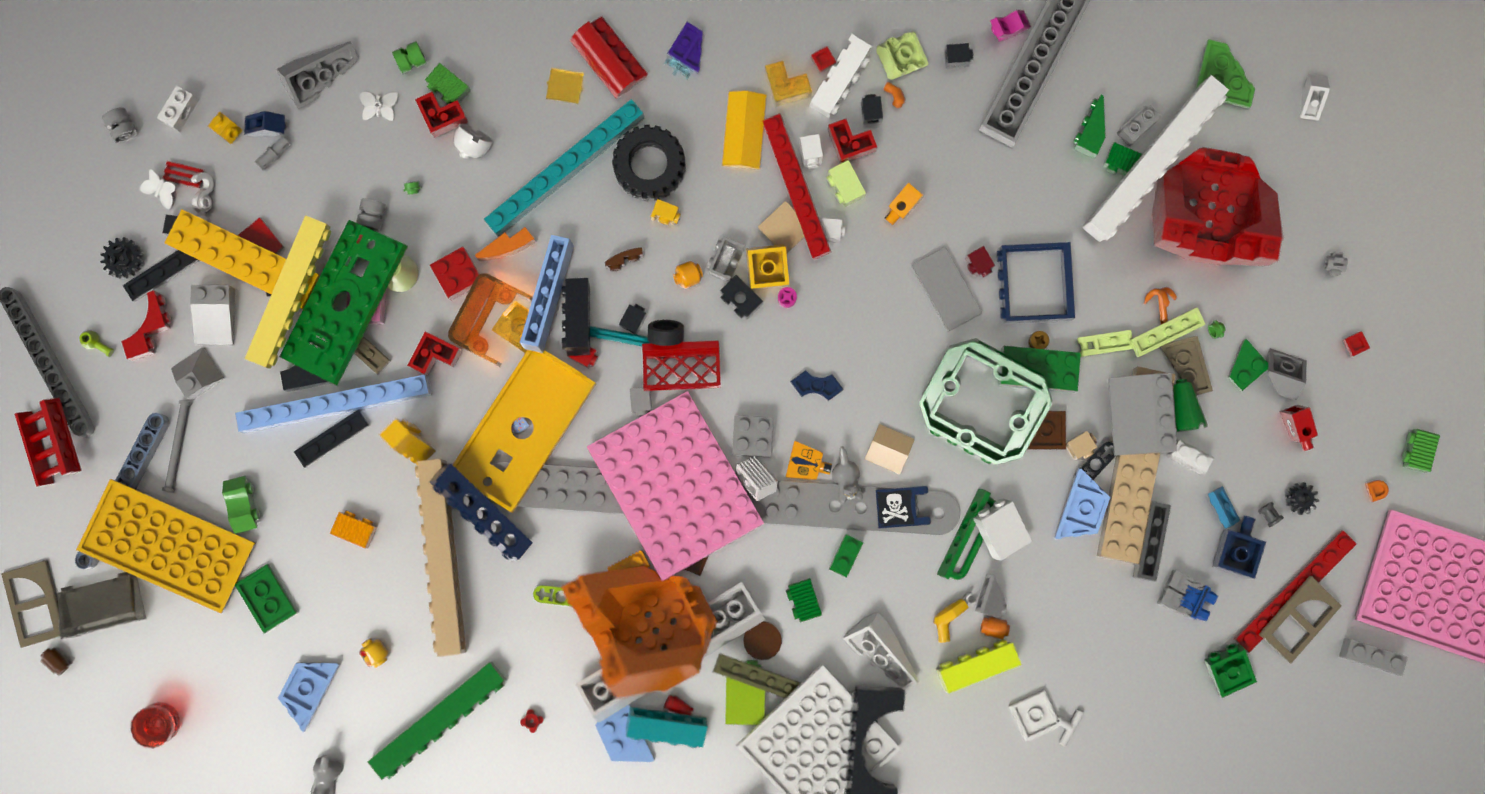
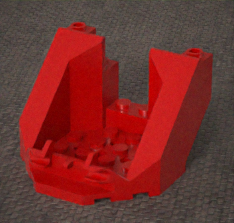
M1202 147L1167 170L1157 180L1151 215L1153 217L1154 246L1179 255L1185 260L1219 266H1270L1279 261L1283 233L1278 194L1260 178L1257 167L1249 156ZM1213 184L1218 186L1217 191L1212 190ZM1191 199L1196 201V206L1190 204ZM1209 203H1214L1215 209H1210ZM1228 206H1232L1234 208V212H1228ZM1207 221L1212 223L1211 228L1206 227Z

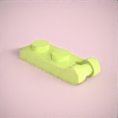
M1131 330L1077 338L1078 344L1081 347V351H1079L1081 357L1133 349L1129 341L1132 339ZM1089 342H1093L1094 349L1088 348Z

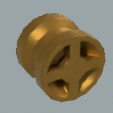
M1043 331L1034 332L1029 337L1028 344L1030 348L1045 349L1049 344V336Z

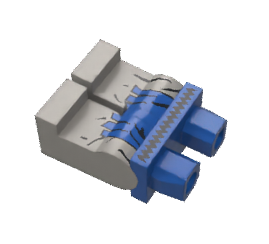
M1172 570L1165 585L1169 588L1163 589L1157 604L1191 619L1207 621L1210 611L1203 609L1202 606L1204 602L1214 605L1218 595L1211 591L1210 587L1184 575L1178 570Z

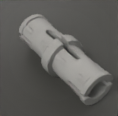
M281 136L276 143L266 148L267 151L255 163L262 170H265L291 144Z

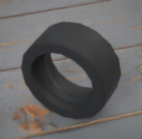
M656 320L648 324V341L652 344L671 346L680 344L684 340V325L681 322L675 320Z

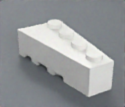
M853 34L850 36L847 49H842L837 59L838 63L831 67L827 80H824L810 102V107L828 118L831 114L835 115L841 106L838 103L842 98L846 99L850 92L849 86L852 82L854 84L857 82L861 75L858 72L862 67L866 68L871 60L869 58L871 45Z

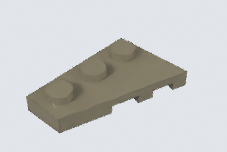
M1198 336L1167 343L1160 347L1181 379H1187V382H1192L1196 395L1213 391Z

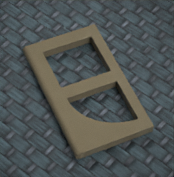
M47 560L1 573L20 648L66 635ZM25 578L35 582L41 587L45 597L17 605L11 579ZM48 605L54 630L26 638L20 612Z
M1309 576L1259 635L1284 659L1292 663L1342 605L1312 576ZM1309 600L1323 601L1330 608L1314 626L1295 609L1301 603ZM1289 615L1307 632L1291 652L1272 635Z

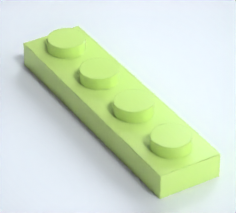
M1197 307L1129 341L1136 356L1140 357L1206 324Z

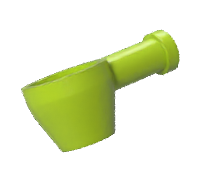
M84 331L79 337L80 344L86 349L97 348L108 357L114 353L113 348H109L100 342V336L95 331ZM89 336V340L85 342V337Z

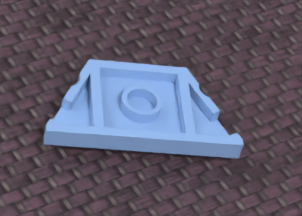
M1079 467L1054 536L1056 539L1070 536L1077 537L1084 534H1098L1110 500V496Z
M296 663L278 699L287 708L289 715L294 718L302 732H305L340 666L339 663Z
M630 705L625 706L600 723L597 722L595 726L611 761H654L646 740H633L626 737L625 727Z

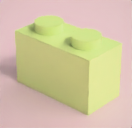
M849 160L828 170L827 181L831 187H835L837 191L835 196L840 204L843 203L844 207L865 197L866 192Z

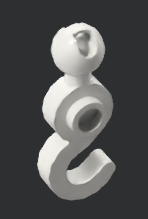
M195 173L191 181L200 182L202 179L204 187L193 196L192 207L198 212L197 217L209 222L205 215L212 205L208 194L213 189V179L208 173Z

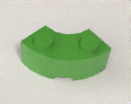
M246 476L223 481L222 494L227 506L228 521L235 534L257 528V520L260 519L258 509L255 508L252 495L254 487L251 482L248 483Z

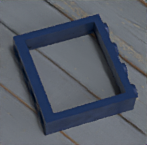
M1071 242L1002 245L999 248V251L996 253L997 262H1000L998 281H1001L1002 287L999 288V300H1002L1003 307H1000V318L1003 319L1004 324L1071 321L1075 319ZM1060 251L1064 314L1010 316L1007 254Z

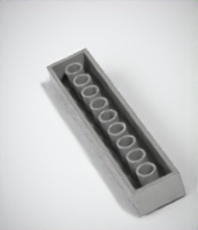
M1047 0L979 131L1013 148L1090 0Z

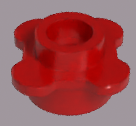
M533 709L527 711L525 718L521 719L520 724L529 729L531 733L537 731L538 725L543 723L544 719L542 716L535 714Z

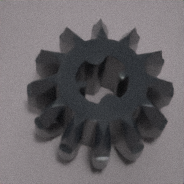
M1302 482L1301 485L1298 483L1293 484L1294 489L1288 488V492L1291 495H1285L1286 499H1290L1286 506H1292L1291 512L1297 511L1298 515H1303L1304 512L1310 514V509L1315 510L1317 508L1314 503L1320 501L1314 498L1318 492H1311L1313 486L1309 485L1307 487L1305 482ZM1299 496L1305 497V501L1299 500Z

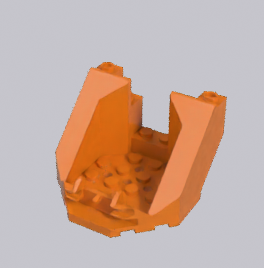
M641 566L579 575L577 579L561 587L569 605L576 611L583 628L593 638L602 658L599 661L603 669L600 673L607 688L618 699L658 690L665 692L699 674L704 654L706 655L713 629H715L718 621L701 588L691 585L687 578L671 576L662 581L657 571ZM647 612L652 613L650 618L645 617ZM672 619L677 620L675 625L670 624ZM654 629H660L658 634H653ZM641 637L642 642L637 644L636 639ZM666 644L668 648L665 651H662V645Z

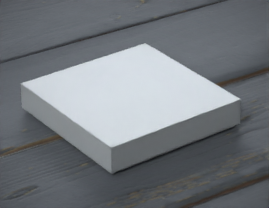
M1045 690L1009 706L1025 742L1060 727L1056 723L1058 717Z

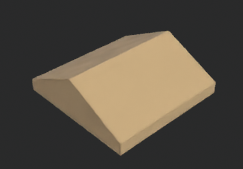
M879 424L865 460L900 474L915 439Z

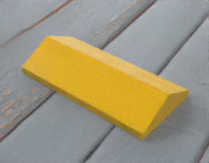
M729 91L722 166L760 169L766 94L752 91Z

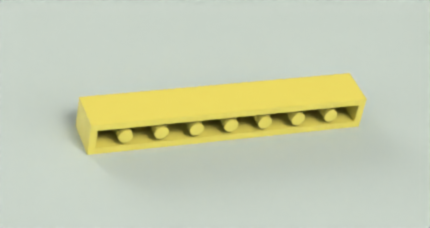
M305 215L244 359L269 369L277 363L279 348H282L285 344V334L293 325L292 318L301 306V296L307 292L309 286L307 282L310 276L314 275L316 270L315 263L317 259L321 258L324 251L322 248L325 241H328L331 235V227L328 224Z

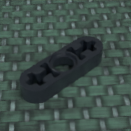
M1113 442L1103 443L1080 467L1083 471L1087 472L1084 470L1086 467L1089 472L1093 473V476L1088 474L1093 480L1114 459ZM1111 446L1112 455L1107 454L1104 457V459H1106L1107 461L1104 462V460L1100 456L1103 455L1106 451L1104 447ZM1093 459L1099 460L1101 464L1098 470H1093L1090 466V462Z

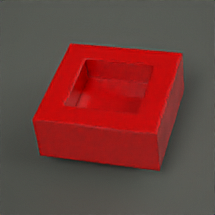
M828 46L811 55V59L819 73L836 64V60Z
M1362 331L1343 339L1351 357L1370 349Z

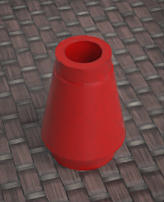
M669 695L663 706V709L667 710V712L691 715L694 709L676 695Z

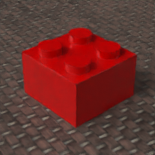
M464 247L430 264L447 298L451 301L485 283Z

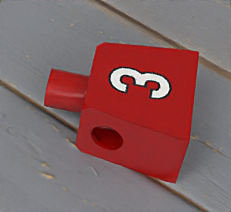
M1294 405L1279 411L1290 439L1299 442L1303 451L1314 448L1312 438L1317 437L1318 433L1310 407Z

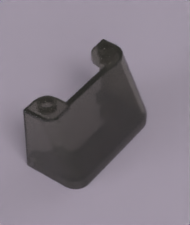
M123 572L117 574L118 578L74 589L73 586L61 588V592L58 593L60 638H74L90 632L147 619L137 577Z

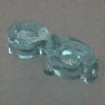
M672 59L665 61L664 65L667 64L675 68L672 73L674 76L680 71L686 77V80L689 78L690 73L684 66Z

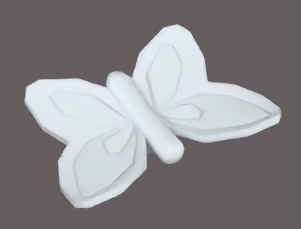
M369 92L360 93L361 103L365 106L362 115L364 120L372 118L375 114L377 116L381 114L388 120L394 119L392 106L398 100L397 92L388 93L382 99L381 95H377V99H375L374 95Z
M150 169L149 180L141 184L140 191L146 194H152L156 191L155 197L160 195L162 205L170 209L173 205L171 193L175 191L176 186L172 182H165L163 178L160 180L159 175L153 169Z

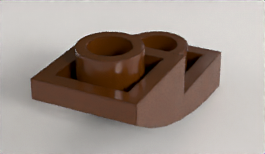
M642 247L626 250L611 257L605 262L606 269L620 271L621 267H625V259H628V262L640 261L639 258H644Z

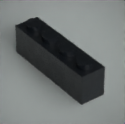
M568 278L565 279V286H562V297H565V303H562V314H565V320H562V332H565V337L562 338V349H566L567 356L590 355L589 279Z

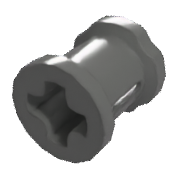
M1273 502L1266 504L1258 511L1267 520L1269 527L1274 526L1284 518L1273 507Z

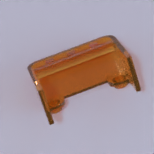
M482 273L476 277L448 331V338L461 348L501 367L502 364L499 361L486 355L489 345L485 338L479 336V333L495 302L508 305L513 302L516 295L532 302L533 297L487 273Z

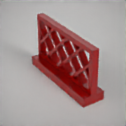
M719 341L681 342L671 346H660L652 343L642 344L644 391L721 388ZM716 356V362L711 367L704 362L707 357ZM688 357H694L697 360L692 367L684 362ZM669 358H675L678 361L673 368L665 363ZM647 359H656L659 364L652 369L647 365ZM681 364L688 369L682 377L675 372ZM700 364L708 369L702 376L694 371ZM662 365L669 370L663 378L656 373ZM711 372L716 376L717 382L708 383L704 378ZM691 373L698 378L695 383H688L685 379ZM671 374L679 379L675 384H669L666 381ZM652 375L660 380L656 385H647V380Z

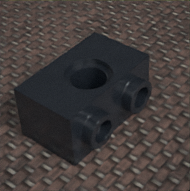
M737 275L720 290L722 294L720 298L727 305L731 303L736 308L734 312L741 319L743 317L748 319L763 304V300ZM743 294L746 300L743 303H738L735 300L736 295Z

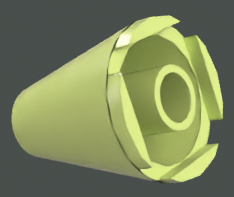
M406 255L402 257L387 287L388 289L404 292L416 284L418 267L413 259Z

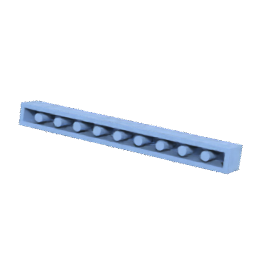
M424 374L237 412L235 415L238 431L248 433L431 396L432 392L429 377Z

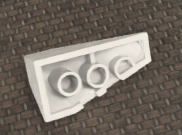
M879 612L864 618L843 637L859 656L864 655L871 661L870 664L872 666H879L885 671L887 677L903 689L918 684L919 680L891 626Z

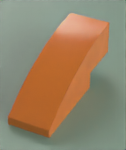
M524 227L511 238L506 233H503L475 254L479 261L505 258L536 243L526 227Z

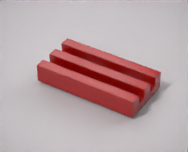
M170 161L166 162L167 167L164 169V176H162L165 181L198 189L201 188L202 179L200 182L192 183L169 177V175L173 174L190 179L193 176L171 170V167L195 173L205 172V170Z

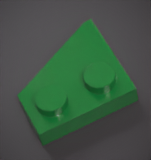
M1247 339L1242 341L1240 351L1228 375L1230 381L1240 392L1268 369L1267 361Z

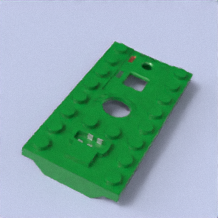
M348 220L279 357L338 386L408 246ZM374 240L375 246L369 249V242ZM358 257L369 261L362 277L351 273ZM342 291H348L351 298L348 307L343 311H336L334 308L335 297Z

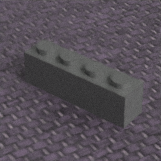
M1151 501L1140 561L1134 567V578L1157 581L1171 509L1169 504Z

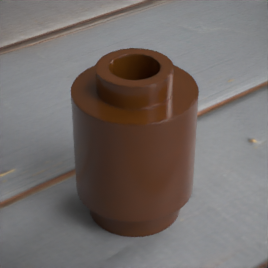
M47 648L40 655L42 657L40 662L53 674L60 676L70 667L68 659L56 648Z

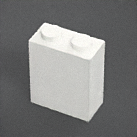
M1006 499L997 500L994 506L981 510L978 516L973 518L994 559L1001 561L1032 542L1013 501Z

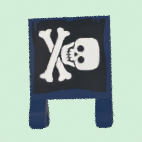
M919 486L876 490L878 528L930 525V517L917 518L915 495L927 494L928 487Z

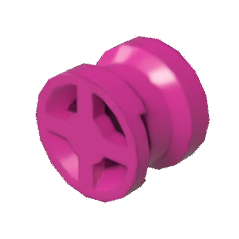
M784 287L779 291L778 302L782 307L790 308L796 303L797 294L794 289Z

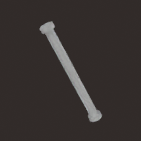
M179 400L180 409L165 487H162V491L174 493L172 488L188 406L191 405V402Z

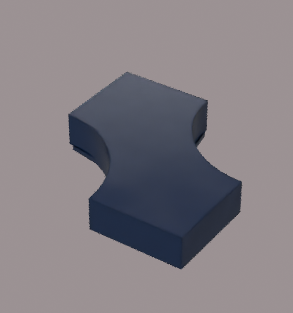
M805 370L790 381L801 397L807 394H818L829 401L844 390L833 374L824 378H818Z

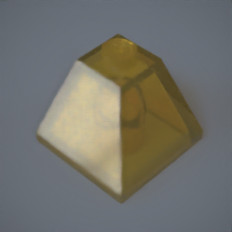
M515 301L501 315L492 328L494 333L524 353L527 352V349H524L520 344L529 310Z

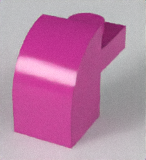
M1015 10L1005 17H995L990 20L991 30L997 36L999 42L1010 39L1031 28L1024 10Z

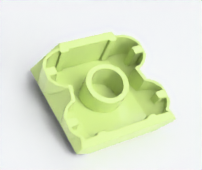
M914 31L904 33L898 38H888L884 43L877 45L876 54L880 57L887 73V78L891 80L928 66V61Z

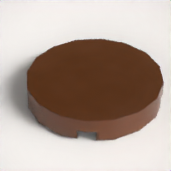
M765 621L746 631L743 638L747 653L758 660H768L774 657L779 652L782 644L779 630L772 623Z

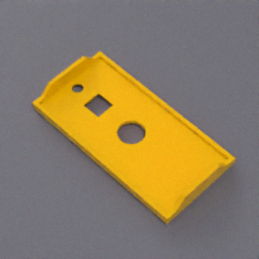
M527 350L456 458L453 466L484 496L513 513L596 386V382L545 350L543 353ZM525 417L530 419L534 425L532 434L526 439L516 438L512 433L513 423L519 418ZM499 449L513 457L504 472L490 464ZM486 477H490L492 479V484L490 486H485L483 484V480Z

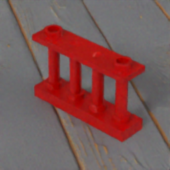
M60 398L40 401L41 410L34 414L32 411L14 414L36 487L54 484L52 476L61 472L62 476L82 471ZM44 417L47 428L38 432L35 421ZM50 436L52 447L44 450L41 439ZM55 454L58 465L49 468L47 457Z

